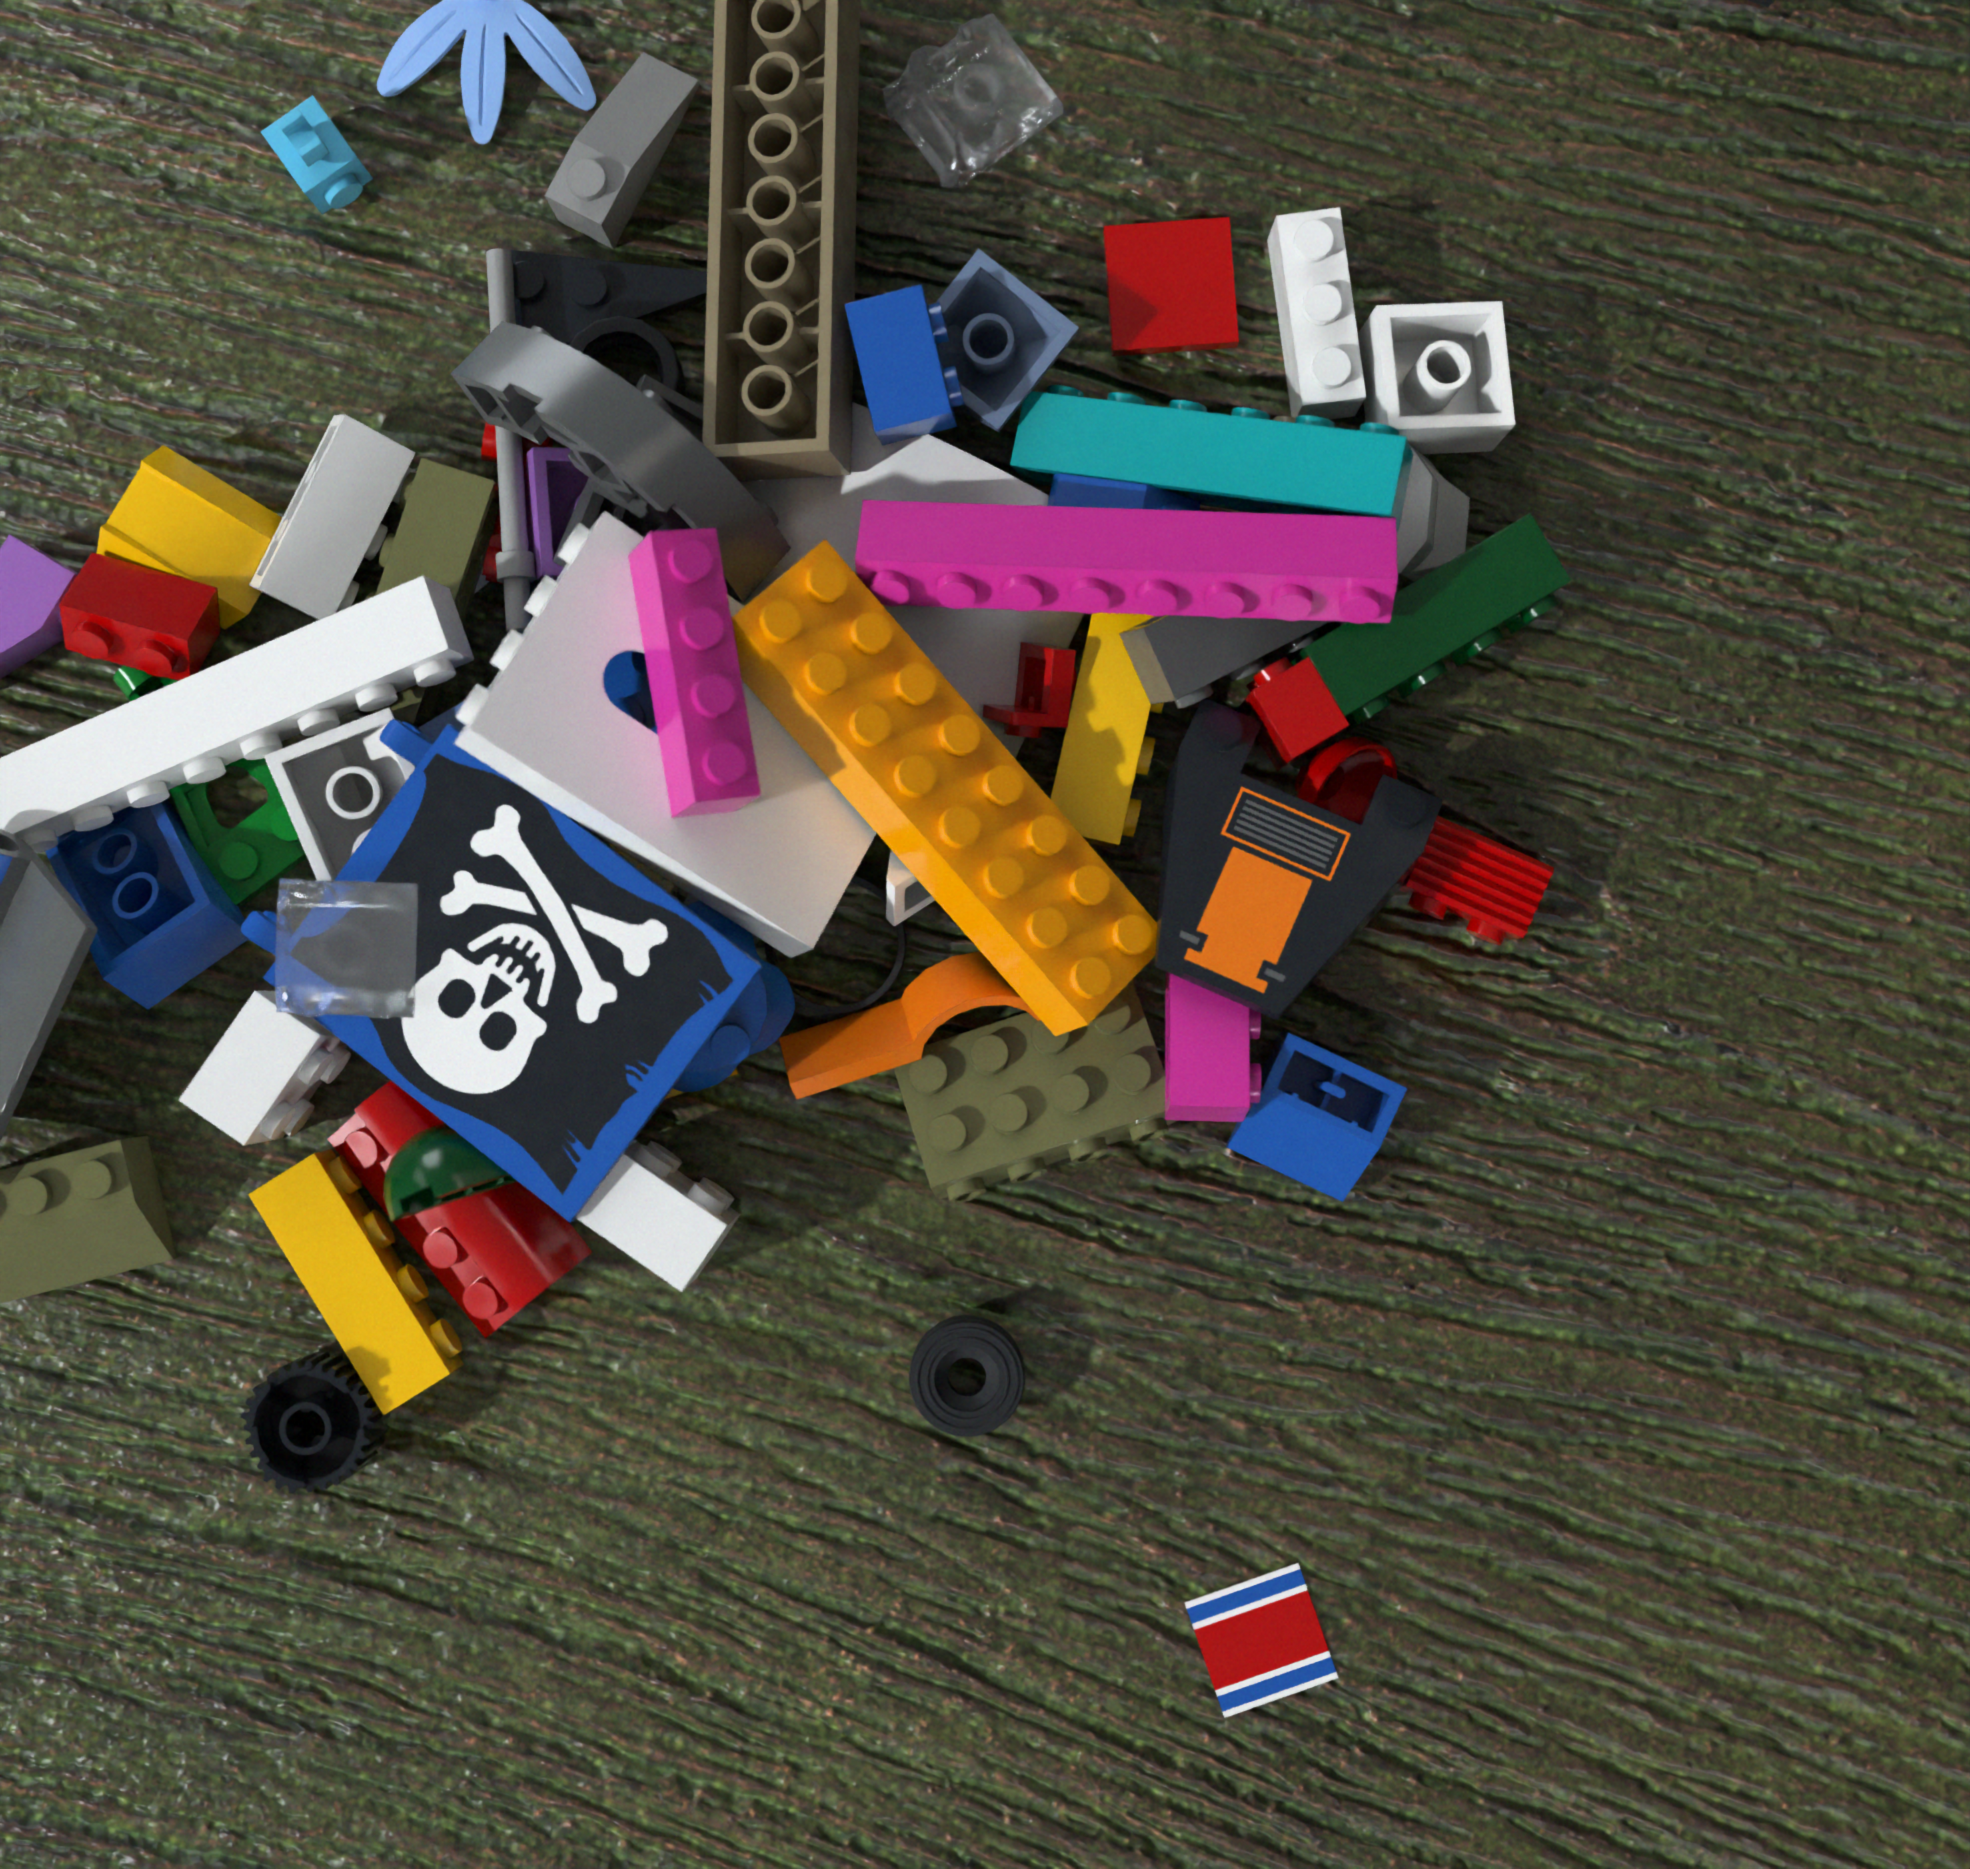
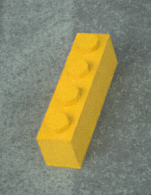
M1095 613L1091 615L1069 713L1068 728L1065 731L1050 798L1088 843L1117 849L1120 845L1122 835L1134 837L1142 800L1130 798L1136 773L1147 776L1155 745V738L1144 736L1149 711L1161 714L1164 702L1150 704L1119 634L1154 617L1151 615Z
M332 1149L316 1152L248 1195L383 1415L463 1366L464 1363L458 1355L462 1351V1344L455 1330L445 1319L441 1318L437 1321L424 1300L429 1296V1292L423 1278L412 1265L407 1264L403 1266L391 1246L395 1242L392 1228L379 1211L374 1209L370 1212L357 1191L362 1187V1183L344 1156L336 1157Z

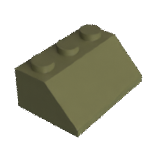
M148 1136L120 1139L0 1170V1304L177 1258Z

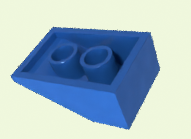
M168 799L147 807H126L112 813L114 820L110 824L90 831L72 830L58 836V844L45 851L59 882L98 927L89 950L102 979L146 1009H150L248 940L241 931V926L245 919L239 907L234 905L193 847L182 819Z

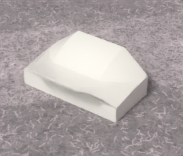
M1412 446L1410 447L1413 453V460L1399 531H1396L1397 584L1403 587L1412 584L1465 552L1470 501L1467 495L1443 478L1431 461Z

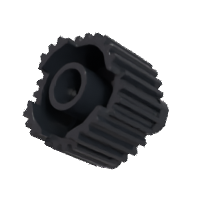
M329 1351L311 1353L280 1367L277 1371L266 1377L267 1381L253 1388L252 1391L255 1395L249 1397L245 1402L249 1409L241 1413V1418L247 1421L244 1425V1430L251 1433V1436L245 1439V1443L254 1447V1450L250 1453L251 1458L259 1457L260 1459L257 1467L265 1472L263 1480L265 1482L271 1479L276 1480L275 1488L277 1489L287 1485L289 1493L292 1494L303 1487H306L307 1492H313L318 1487L323 1491L333 1484L335 1486L341 1484L365 1467L368 1461L378 1454L376 1449L385 1442L382 1435L389 1431V1426L384 1421L390 1417V1412L383 1415L349 1358L343 1360V1353L339 1352L331 1357ZM312 1411L317 1412L324 1421L325 1430L320 1433L312 1428L316 1419L308 1417V1413Z

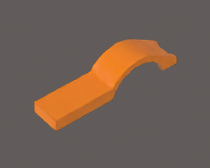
M978 951L949 957L925 969L905 988L901 999L780 1037L779 1041L789 1084L797 1100L921 1060L924 1044L937 1027L955 1015L977 1007L1007 1005L1027 1011L1037 1021L1041 1020L982 952Z

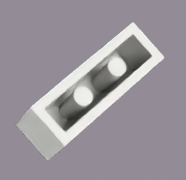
M1340 207L1276 215L1267 241L1291 416L1296 418L1300 415H1312L1328 420L1353 417L1366 399V391Z
M346 414L334 415L249 586L317 620L351 607L359 589V583L352 579L363 557L371 561L385 539L388 528L381 524V521L391 501L399 504L401 489L407 475L411 472L416 473L414 469L409 467L415 452Z

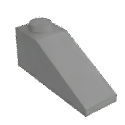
M645 52L639 56L576 136L545 194V198L559 222L614 249L700 86L699 80Z

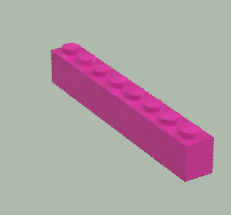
M863 500L855 555L856 574L882 605L890 607L902 605L948 607L952 609L985 608L1012 609L1017 611H1068L1086 614L1123 613L1147 614L1151 616H1206L1221 619L1233 617L1282 619L1286 621H1343L1358 624L1367 622L1390 623L1398 579L1396 518Z

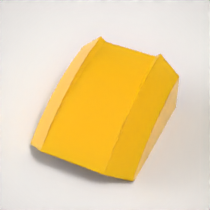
M162 445L141 460L138 472L107 522L100 527L97 554L217 587L220 627L227 629L250 613L262 593L249 586L282 517Z

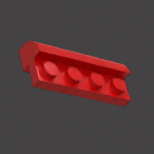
M392 1080L354 1109L356 1114L328 1138V1141L339 1155L344 1156L355 1175L388 1216L389 1213L384 1198V1180L392 1157L413 1135L424 1129L444 1123ZM519 1181L393 1221L485 1339L593 1253L568 1220Z

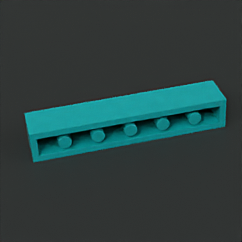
M1050 385L1047 387L1046 393L1031 391L1022 403L1010 466L1025 482L1051 486L1053 475L1059 473L1147 484L1199 501L1201 506L1272 514L1396 518V531H1399L1413 453L1407 436H1399V430L1394 427L1379 423H1364L1360 425L1359 431L1334 428L1335 424L1331 420L1312 415L1297 416L1295 423L1270 420L1271 416L1266 412L1245 407L1232 409L1231 415L1209 413L1204 405L1187 400H1172L1169 402V407L1145 405V400L1138 396L1120 392L1109 393L1107 400L1085 398L1082 391L1062 385Z

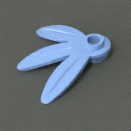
M523 0L441 1L417 18L404 31L388 54L377 81V89L382 96L392 97L400 94L430 71L451 50L462 35L466 33L460 72L463 107L472 137L477 143L486 144L495 133L502 110L507 67L505 36L508 35L530 67L566 101L576 108L586 111L592 109L596 104V96L586 70L567 39L545 16Z

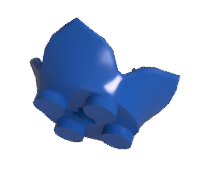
M700 900L686 907L759 962L763 968L672 1088L681 1092H694L722 1082L732 1074L742 1060L752 1054L765 1050L778 1040L791 1021L795 1011V998L787 977L776 965L763 961L759 957L752 933Z

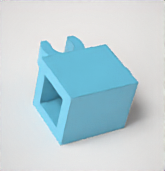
M313 95L261 131L302 191L321 214H324L331 208L338 209L352 203L361 194L363 186L373 179Z

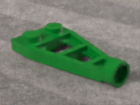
M124 665L113 676V680L129 701L152 693L163 685L165 687L177 682L174 679L153 676ZM242 758L225 765V769L236 766L246 770L265 786L268 793L267 803L234 828H226L219 823L208 798L207 790L210 781L199 784L185 782L169 789L193 847L235 906H244L307 858L265 758L256 760Z

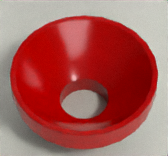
M1364 737L1343 739L1328 747L1321 748L1308 764L1301 767L1295 783L1296 797L1358 823L1381 776L1385 774L1397 780V766L1394 756L1387 748ZM1332 774V777H1331L1330 781H1329L1328 784L1323 788V786H1324V784L1326 783L1328 777Z

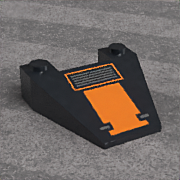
M1205 698L1201 700L1185 734L1165 785L1155 967L1277 1020L1403 886L1425 848L1443 799L1383 774L1367 802L1359 822L1355 823L1242 774L1241 771L1263 722Z

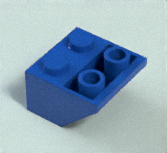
M1279 1032L1261 1070L1260 1102L1250 1103V1108L1243 1122L1236 1123L1226 1147L1343 1202L1379 1150L1407 1088L1289 1032Z

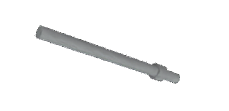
M501 248L491 249L486 252L490 333L501 321L516 325L512 252ZM495 426L502 552L496 554L497 581L504 583L506 632H510L513 629L518 633H523L532 620L531 613L526 611L524 607L530 599V582L536 580L535 554L528 551L522 436Z

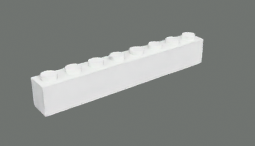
M424 575L1 757L0 829L24 840L35 853L44 852L58 844V836L72 830L90 831L106 826L114 820L112 813L129 806L141 808L158 804L169 798V789L185 782L199 784L217 779L226 773L225 765L242 758L246 760L264 758V755L282 749V741L298 734L312 736L332 730L340 724L338 717L357 709L360 711H373L387 707L397 701L396 693L416 684L420 687H428L450 680L456 675L454 668L474 660L450 588Z

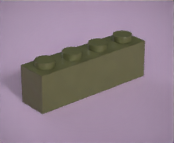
M421 457L417 472H411L407 475L401 489L399 506L404 511L397 532L388 534L380 552L379 566L384 571L376 594L369 593L365 600L424 575L450 588L461 623L464 626L483 568L490 537L493 534L496 516L498 515L499 487L493 480ZM445 682L428 687H420L416 684L397 692L398 699L393 704L378 710L365 712L373 714L390 707L395 720L408 722L419 728L433 719Z

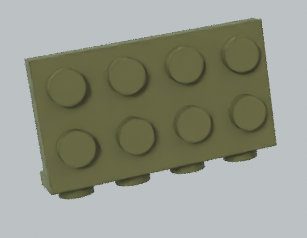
M1133 979L1088 1025L1054 1036L1042 1021H1037L1026 1012L925 1045L921 1060L894 1068L930 1188L937 1199L948 1197L950 1203H961L975 1199L986 1193L985 1185L1008 1177L1011 1183L1014 1184L1036 1179L1047 1173L1046 1165L1063 1159L1071 1158L1074 1164L1097 1159L1108 1153L1107 1145L1128 1138H1132L1134 1144L1153 1141L1166 1135L1169 1132L1168 1125L1177 1121L1165 1120V1071Z

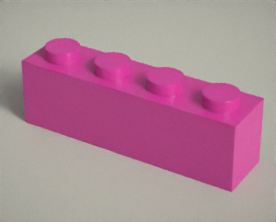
M716 528L650 531L628 555L671 816L672 818L737 811L761 796L717 531Z
M1166 971L1165 1120L1243 1122L1250 1108V1103H1259L1261 1097V1066L1258 1063H1250L1249 1039H1259L1261 1013Z

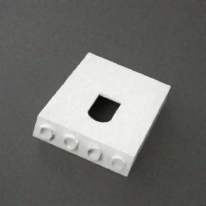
M606 511L601 514L589 529L578 523L557 555L567 562L556 581L545 575L524 607L526 611L534 615L522 635L511 629L492 657L490 663L500 670L488 690L477 683L456 714L455 718L463 722L465 726L454 744L788 957L792 958L812 950L873 841L876 832L743 680L742 684L761 796L737 811L672 818L658 735L615 707L607 697L603 686V673L612 657L626 651H636L644 654L628 555L644 537ZM727 594L732 618L745 606Z

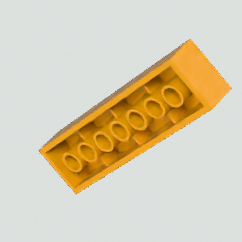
M826 539L731 618L741 679L1054 1036L1088 1025L1156 955L1157 922Z

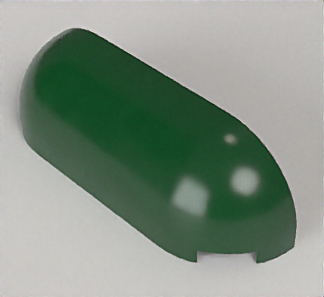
M446 1123L418 1132L396 1151L386 1171L384 1198L392 1222L517 1182V1180ZM637 1137L633 1140L631 1145L637 1143Z

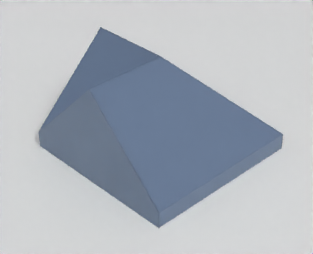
M979 248L936 301V303L940 302L949 335L948 342L938 344L943 368L955 365L964 398V405L956 406V408L997 432H1000L1080 331L1078 326Z

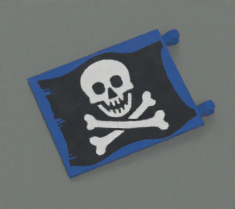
M392 719L381 732L380 741L417 767L297 932L275 912L264 911L262 913L252 911L241 926L242 934L278 957L263 979L569 1222H572L763 966L581 824L455 745L454 742L461 731L453 725L447 724L433 743L413 724Z

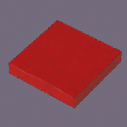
M1230 217L1104 226L1103 242L1112 357L1237 348L1239 336Z

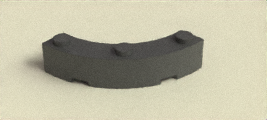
M501 321L451 373L486 423L515 432L539 445L548 436L572 450L567 456L573 465L604 488L619 502L629 504L633 499L638 501L662 524L656 531L716 528L727 594L736 601L744 603L791 549L776 527L779 521L773 509L761 499L752 496L706 446L673 418V412L663 398L651 390L639 391L599 362L571 346L554 339L541 327L532 326L529 329Z

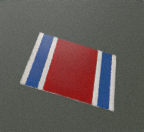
M1299 1563L1184 1602L1224 1718L1338 1678Z

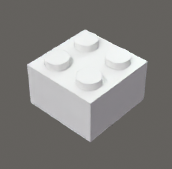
M1502 301L1375 306L1358 333L1366 399L1364 400L1366 423H1379L1398 429L1399 436H1407L1410 446L1421 454L1493 451L1516 425Z
M254 991L184 1091L179 1101L242 1145L282 1139L285 1134L292 1137L304 1126L311 1116L314 1105L308 1101L322 1081L327 1084L331 1083L343 1070L351 1053L345 1049L347 1045L280 991Z
M650 1141L647 1146L637 1142L628 1147L576 1218L682 1292L698 1277L741 1214L730 1207L734 1197L722 1187L704 1177L699 1183L694 1182L679 1172L677 1169L682 1164V1161L669 1150L653 1141Z

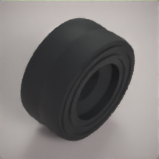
M963 1315L943 1320L932 1327L921 1338L914 1351L909 1371L911 1396L921 1415L931 1425L945 1433L961 1437H972L989 1433L1003 1425L1013 1415L1021 1401L1025 1386V1372L1020 1349L1012 1336L1004 1328L989 1319ZM961 1358H973L979 1361L986 1371V1380L983 1386L973 1393L959 1392L949 1381L948 1372L950 1367Z

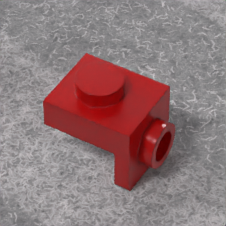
M1021 642L1014 705L984 704L982 717L1004 723V734L1019 737L1040 738L1042 737L1043 727L1068 728L1071 695L1077 683V673L1074 666L1076 650L1044 643Z

